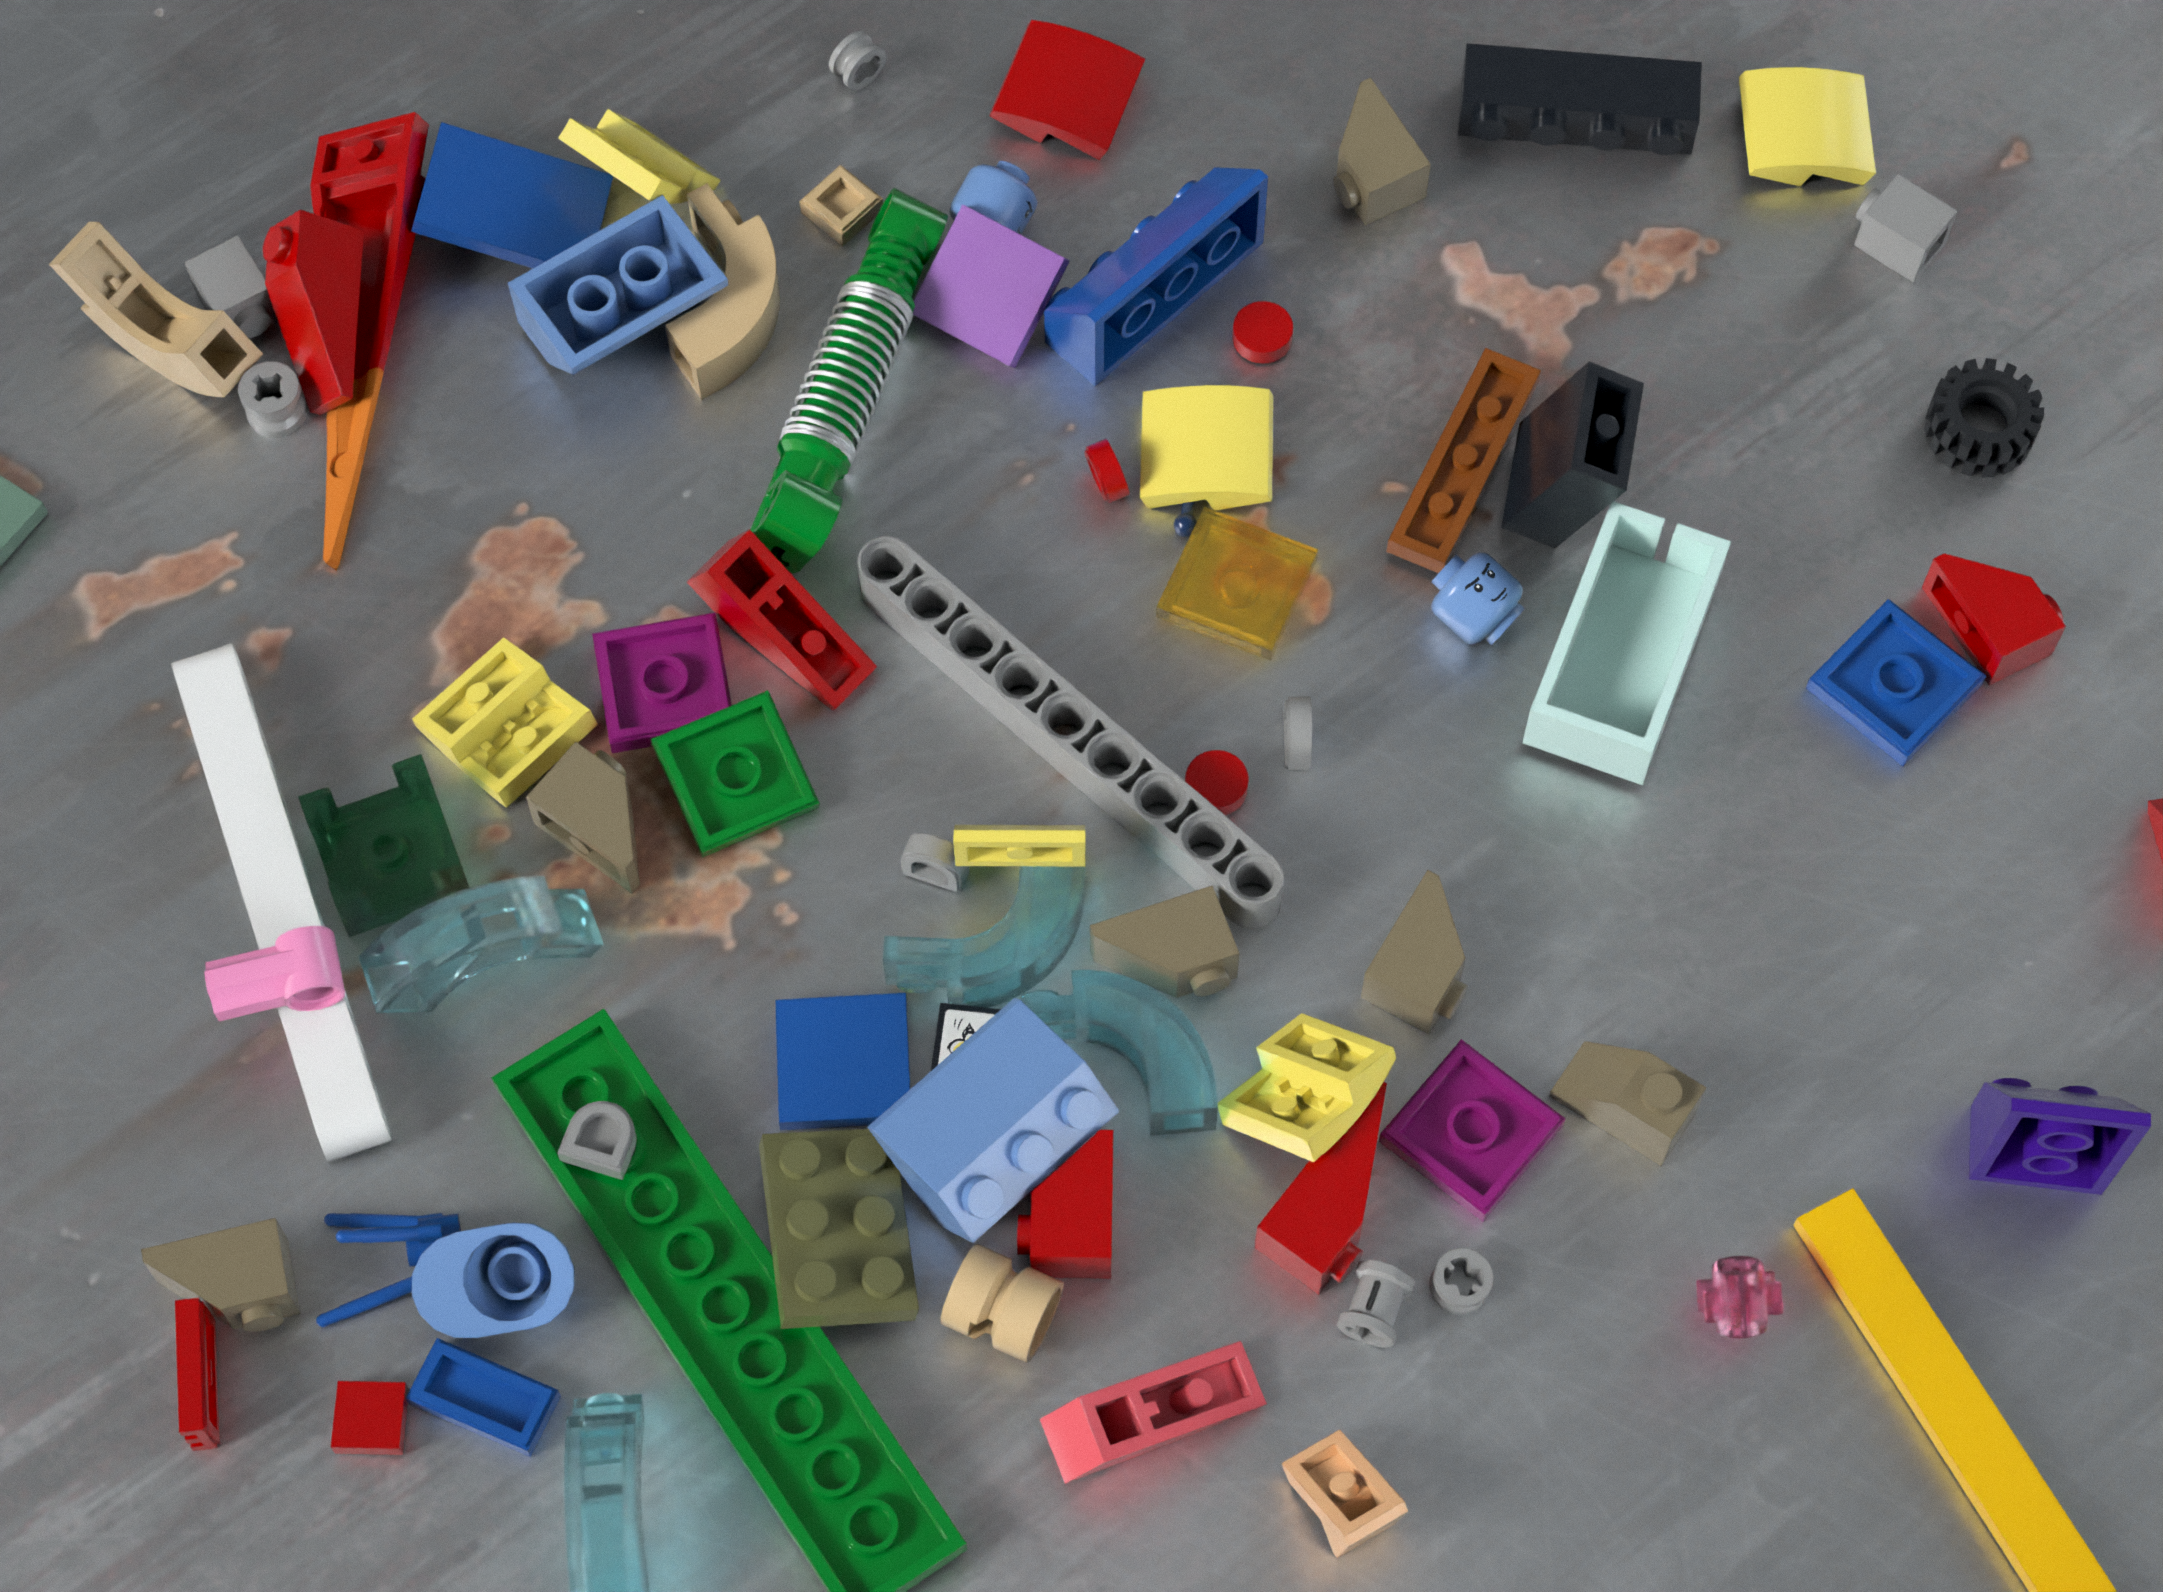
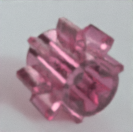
M1750 1256L1721 1258L1712 1264V1279L1696 1281L1698 1312L1704 1313L1705 1323H1716V1331L1722 1336L1737 1339L1759 1336L1767 1330V1315L1783 1314L1782 1284L1775 1281L1773 1271L1764 1272L1763 1262L1757 1258Z

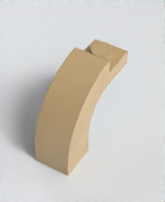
M708 183L687 194L692 228L725 272L724 275L728 279V286L714 293L702 305L665 325L671 357L701 400L734 382L758 360L773 336L780 311V289L775 251L766 225L759 215L743 223L740 214L732 202L728 199L721 202Z
M88 222L49 264L85 302L80 309L107 335L138 360L188 390L205 396L225 398L240 381L244 373L263 355L223 310L196 308L180 300L158 284L100 222Z

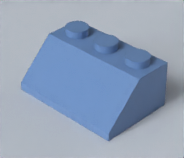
M661 195L508 282L517 321L550 365L574 375L727 287L728 279L665 197Z
M1013 998L867 1128L937 1224L974 1243L1119 1112V1109L1087 1063L1020 999Z

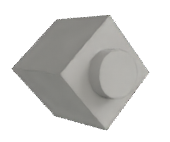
M1897 174L1883 192L1874 188L1862 202L1855 217L1861 222V226L1854 246L1914 283L1946 245L1958 210L1900 174Z
M238 235L184 262L196 295L206 310H223L248 338L262 334L270 325L278 322L265 285V277Z

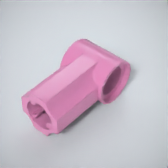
M299 927L280 935L275 941V946L205 962L206 969L204 975L207 992L211 1000L213 1012L219 1022L282 1006H287L296 1011L321 1010L335 1005L345 997L335 935L327 927Z

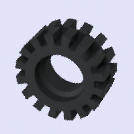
M1986 358L1982 369H1978L1976 359L1967 360L1963 365L1962 371L1957 365L1949 369L1945 379L1941 378L1935 389L1925 417L1927 419L1924 428L1926 437H1933L1929 447L1935 455L1943 450L1947 451L1942 463L1949 468H1952L1957 460L1964 463L1961 474L1972 476L1975 466L1981 467L1982 478L1993 477L1997 466L2003 475L2012 471L2016 462L2021 465L2027 458L2041 428L2044 418V407H2039L2043 399L2040 390L2029 392L2033 380L2027 374L2023 375L2019 380L2015 379L2013 376L2017 367L2008 362L2004 372L1995 370L1997 359ZM1970 404L1989 406L1997 410L2005 418L2007 426L1998 432L1979 430L1971 426L1963 418L1961 410Z

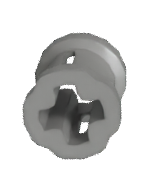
M1376 1260L1359 1261L1355 1271L1359 1282L1349 1311L1340 1313L1337 1327L1348 1337L1367 1345L1383 1348L1392 1347L1397 1336L1393 1325L1403 1296L1412 1293L1415 1280L1411 1275L1388 1263Z

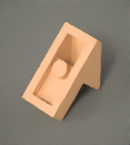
M1340 1429L1282 1463L1290 1485L1320 1518L1333 1554L1337 1558L1392 1527L1408 1512L1405 1501Z

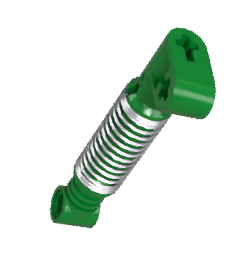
M896 188L890 191L875 218L868 236L870 244L866 250L865 257H863L860 269L857 274L846 279L844 286L841 287L838 294V304L833 306V315L828 318L829 326L824 328V338L819 340V349L814 352L813 357L815 360L809 364L810 372L805 374V383L800 385L799 389L800 395L795 397L794 403L796 406L790 410L791 418L786 419L785 427L782 428L776 449L780 460L774 469L772 480L769 483L750 529L791 574L799 572L817 554L834 526L843 501L842 497L833 493L836 481L843 479L852 468L857 455L856 451L860 449L861 439L864 438L866 427L870 424V416L874 414L875 405L879 402L880 393L883 392L885 386L884 382L888 380L889 371L892 369L894 359L897 358L899 352L898 348L901 347L903 337L906 335L912 321L915 309L912 299L913 291L916 288L923 267L934 252L947 223V214ZM839 308L843 311L842 313H838ZM808 387L809 391L805 393V389ZM799 410V415L795 416L796 411Z

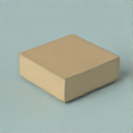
M840 165L803 197L799 203L800 211L805 217L840 245L844 246L877 216L883 204V198Z

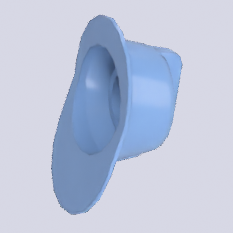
M511 1222L457 1231L437 1239L421 1254L412 1273V1297L419 1314L435 1330L454 1338H480L528 1330L550 1323L566 1308L574 1291L575 1268L568 1249L554 1233L534 1223Z

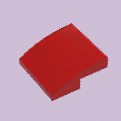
M1031 20L1027 25L989 116L1039 143L1049 133L1084 153L1101 160L1110 147L1146 58L1108 40L1083 31L1054 23Z

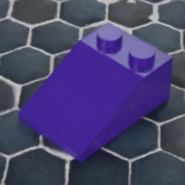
M2002 1078L1994 1080L1992 1083L1984 1082L1971 1104L1969 1180L2102 1195L2150 1129L2151 1113L2121 1098L2098 1095L2095 1089L2086 1086H2066L2057 1091L2032 1088L2028 1081L2017 1078Z

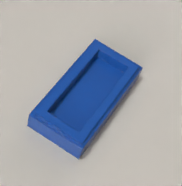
M436 1338L406 1396L407 1402L413 1407L529 1457L532 1456L561 1398L558 1389L439 1338Z

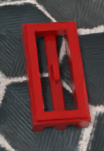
M200 1298L175 1300L179 1433L181 1436H185V1441L187 1444H190V1448L193 1451L215 1449L217 1444H220L216 1320Z

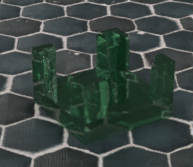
M422 754L392 765L398 787L344 806L337 807L332 792L328 787L298 796L306 822L324 865L332 898L349 938L472 894Z

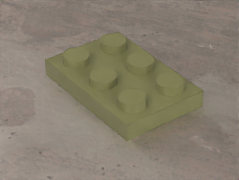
M852 1129L762 1134L759 1151L781 1329L915 1321L919 1305L900 1172L870 1130Z

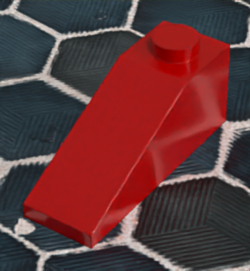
M300 209L269 228L263 244V257L267 261L265 285L309 411L322 415L351 400L353 397L364 230Z
M750 529L728 540L687 581L691 588L716 612L730 629L831 710H835L878 667Z
M1383 1082L1375 1097L1348 1131L1315 1162L1309 1161L1257 1226L1254 1248L1318 1295L1332 1278L1341 1284L1355 1268L1363 1254V1250L1358 1247L1387 1088L1386 1082Z

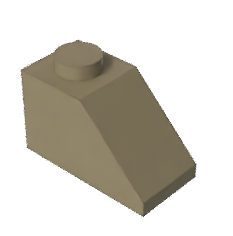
M1371 77L1360 82L1339 148L1337 175L1333 178L1334 189L1340 202L1347 209L1353 207L1364 225L1367 226L1426 198L1431 167L1430 162Z
M575 742L527 795L526 799L533 822L627 891L633 893L640 885L632 802L625 778L627 773L622 765L608 753L598 750L593 754Z
M1430 870L1426 871L1366 970L1361 992L1362 999L1427 1034H1430L1440 1015L1449 1020L1453 1017L1468 989V985L1460 981L1465 963V955L1439 875Z
M1213 885L1090 925V953L1094 962L1175 998L1194 993L1197 997L1209 996L1225 989L1231 980L1238 977L1240 953Z
M1584 1041L1550 1091L1549 1097L1662 1167L1695 1117L1707 1087L1650 1052Z
M276 1218L141 1249L143 1263L157 1283L184 1299L200 1298L213 1317L234 1330L243 1328V1330L248 1332L266 1331L280 1326L284 1322L283 1318L301 1314L288 1238Z

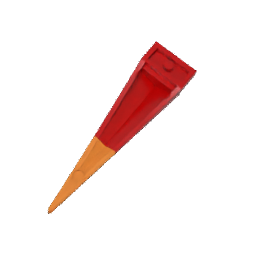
M416 112L319 136L310 184L313 213L364 230L353 397L351 400L327 412V474L323 560L335 571H337L343 552L416 235L411 230L425 182V177L421 175L429 129V124Z

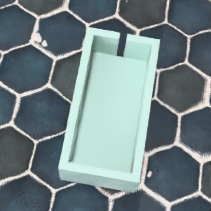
M1613 501L1609 506L1531 706L1523 744L1643 785L1719 582L1731 541L1677 523L1666 561L1663 563L1655 560L1654 557L1665 518Z

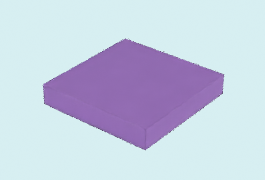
M962 204L914 299L915 309L913 315L1000 362L1016 368L1070 260Z

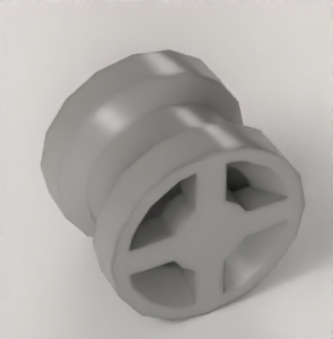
M270 361L256 364L244 373L239 381L238 394L249 424L255 432L267 438H282L300 429L306 420L308 408L296 373L285 364ZM271 393L282 394L280 398H276L274 396L269 398L267 397V395Z

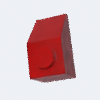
M1943 553L1933 559L1922 585V589L1976 668L1986 675L1985 681L1989 686L2051 656L2066 628L2057 602L2050 595L2043 594L2033 578L2027 575Z
M1099 1130L1032 1191L1031 1215H1018L1017 1255H1030L1031 1268L1054 1278L1111 1279L1114 1130Z

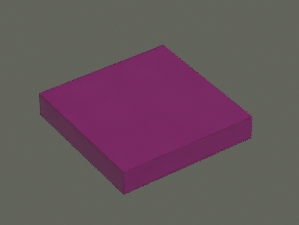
M716 612L592 634L612 754L653 747L651 743L652 738L732 705Z
M1461 1039L1380 1133L1378 1142L1484 1222L1562 1129L1566 1118Z

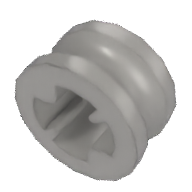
M857 31L844 38L835 48L828 63L829 70L835 76L843 77V83L851 91H858L867 87L879 76L885 66L887 53L879 45H874L872 39L864 31Z
M1456 1248L1447 1251L1439 1258L1430 1276L1429 1290L1433 1300L1440 1308L1453 1314H1466L1475 1311L1484 1303L1493 1287L1494 1274L1490 1263L1482 1254L1473 1249ZM1456 1266L1463 1267L1466 1277H1477L1479 1285L1474 1283L1468 1296L1460 1295L1457 1285L1446 1284L1444 1277L1449 1279Z

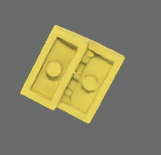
M1779 67L1747 70L1739 76L1749 175L1801 186L1812 174L1864 185L1876 174L1864 75L1822 68Z
M607 109L596 129L570 118L558 139L649 201H653L663 195L669 204L687 202L688 193L707 183L714 191L721 181L632 119L610 109Z
M1202 385L1163 388L1143 392L1140 499L1148 509L1207 500L1213 510L1216 511L1272 501L1273 394L1270 389L1231 385Z
M504 637L412 718L415 726L448 759L506 808L558 762L575 742H580L598 725L589 708L553 683L543 665Z
M1085 825L954 826L955 866H1086Z
M1301 1013L1256 1047L1262 1069L1217 1103L1222 1124L1315 1162L1348 1131L1375 1097L1396 1060L1394 1047Z

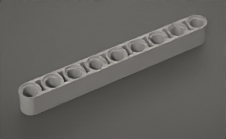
M882 536L870 540L862 547L857 560L862 600L870 610L1195 890H1199L1213 885L1224 915L1242 928L1257 929L1265 927L1275 920L1280 912L1284 874L1281 865L1269 852L905 542L895 537ZM884 571H893L899 574L890 580H881L874 577ZM927 609H938L944 612L939 617L931 619L918 615ZM971 647H983L989 651L980 657H970L963 654V651ZM1018 685L1029 686L1035 690L1025 696H1015L1007 692L1012 687ZM1062 724L1075 725L1081 729L1076 734L1069 736L1059 735L1053 731L1055 727ZM1116 763L1124 766L1127 770L1122 774L1112 776L1099 771V768L1105 764ZM1159 802L1171 806L1174 811L1167 815L1158 816L1152 815L1144 808ZM1206 842L1218 846L1221 851L1216 855L1202 856L1195 853L1191 848L1196 844ZM1247 883H1258L1266 887L1269 892L1260 897H1249L1241 893L1238 888Z

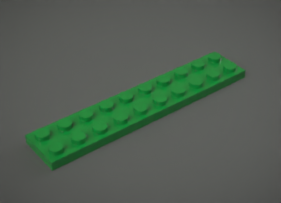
M605 1009L600 1010L491 1077L496 1090L827 1592H906L967 1551L966 1541L821 1327L781 1329L772 1255ZM597 1101L615 1103L626 1110L632 1119L636 1132V1147L623 1180L571 1165L559 1159L557 1153L571 1118L580 1108L589 1103Z

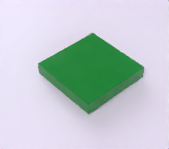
M768 690L651 739L653 749L702 858L814 811L820 806V802Z

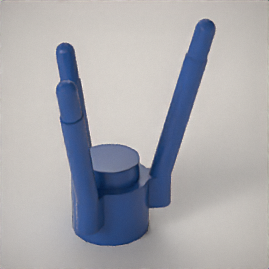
M329 1213L324 1217V1222L328 1226L362 1228L339 1230L336 1233V1239L339 1243L406 1242L409 1267L416 1266L421 1254L437 1239L461 1231L459 1214L443 1215L442 1213L415 1216ZM412 1276L320 1314L316 1318L317 1325L326 1327L412 1293Z

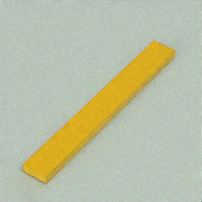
M1854 1188L1798 1217L1793 1225L2028 1591L2117 1592Z

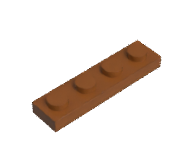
M1488 348L1484 349L1388 539L1386 552L1436 573H1439L1447 565L1539 383L1540 369Z

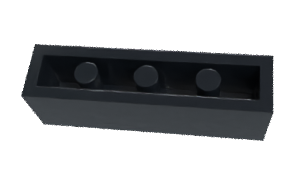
M1467 43L1461 79L1458 136L1476 137L1484 141L1499 139L1531 141L1544 146L1557 144L1593 146L1596 149L1606 151L1630 149L1652 151L1659 155L1692 154L1700 121L1702 62Z

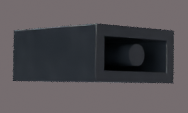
M1589 361L1519 423L1501 528L1557 548L1627 491L1644 387L1643 382Z

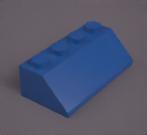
M1214 167L1198 182L1191 180L1178 191L1172 204L1156 217L1150 215L1143 219L1132 232L1130 239L1116 251H1107L1100 255L1090 267L1088 274L1072 288L1064 287L1052 296L1044 310L1045 343L1090 383L1097 386L1263 244L1268 176L1260 169Z

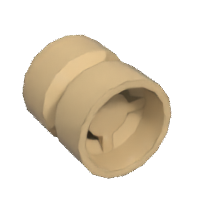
M974 1244L963 1260L947 1294L940 1318L941 1324L973 1339H977L985 1333L990 1334L993 1348L1028 1363L1035 1356L1051 1325L1062 1296L1064 1282L1031 1267H1027L1017 1273L1013 1271L1011 1258L980 1244Z

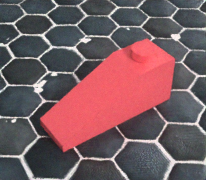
M1239 1341L1077 1397L1042 1417L1040 1422L1066 1484L1261 1408L1267 1403L1243 1344Z

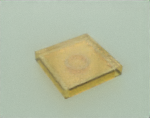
M1204 507L1156 606V617L1271 661L1317 562L1318 549Z

